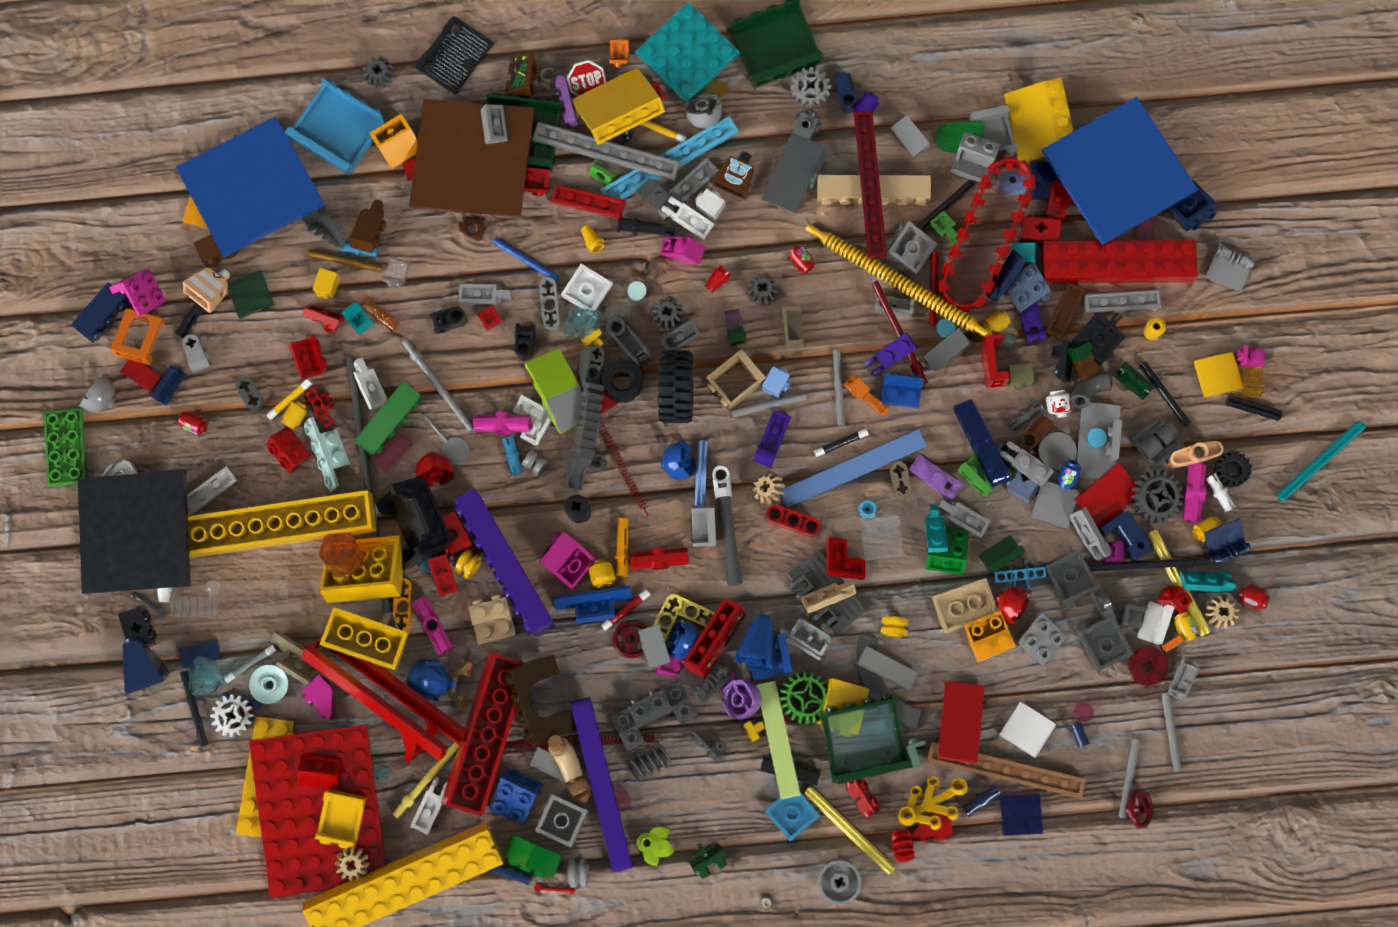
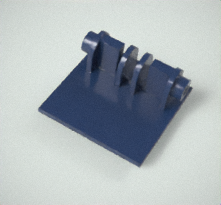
M1240 518L1204 532L1212 565H1220L1224 561L1232 560L1233 556L1237 558L1238 554H1247L1251 550L1250 544L1245 541Z

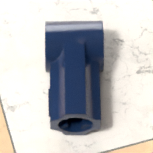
M841 73L835 76L840 108L845 113H851L855 110L857 95L854 91L851 74ZM849 99L853 102L851 104H847L844 101Z

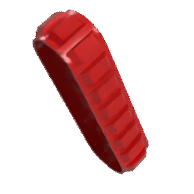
M1004 156L1003 160L999 162L995 160L987 167L988 176L983 175L978 186L981 193L976 192L971 202V206L974 209L973 211L968 210L963 223L966 225V228L961 227L956 237V241L959 244L958 246H952L948 256L951 262H945L941 276L944 277V280H939L938 294L943 295V299L946 300L945 303H950L949 306L952 304L954 307H958V310L961 309L969 314L970 310L975 308L978 311L986 303L985 294H991L995 285L992 277L998 278L1003 266L999 261H1005L1010 250L1007 243H1013L1018 231L1014 226H1020L1025 215L1022 208H1028L1033 196L1029 191L1035 189V176L1031 175L1030 172L1032 167L1025 160H1017L1016 156ZM1006 167V170H1012V167L1016 168L1020 175L1024 174L1026 180H1023V186L1028 187L1027 193L1018 197V201L1022 203L1018 213H1011L1010 218L1014 220L1011 230L1005 229L1002 234L1007 239L1003 248H996L995 253L999 255L996 265L990 264L987 269L992 273L988 283H981L980 287L984 290V293L980 298L975 295L972 298L973 304L967 305V301H961V304L955 303L956 298L953 295L948 297L946 291H950V284H945L948 275L954 276L956 270L951 267L955 258L961 259L963 255L959 251L963 240L969 241L970 235L966 233L970 223H977L978 218L974 214L977 207L984 206L986 202L982 199L985 188H992L993 183L989 179L993 173L995 175L1001 173L1000 168Z

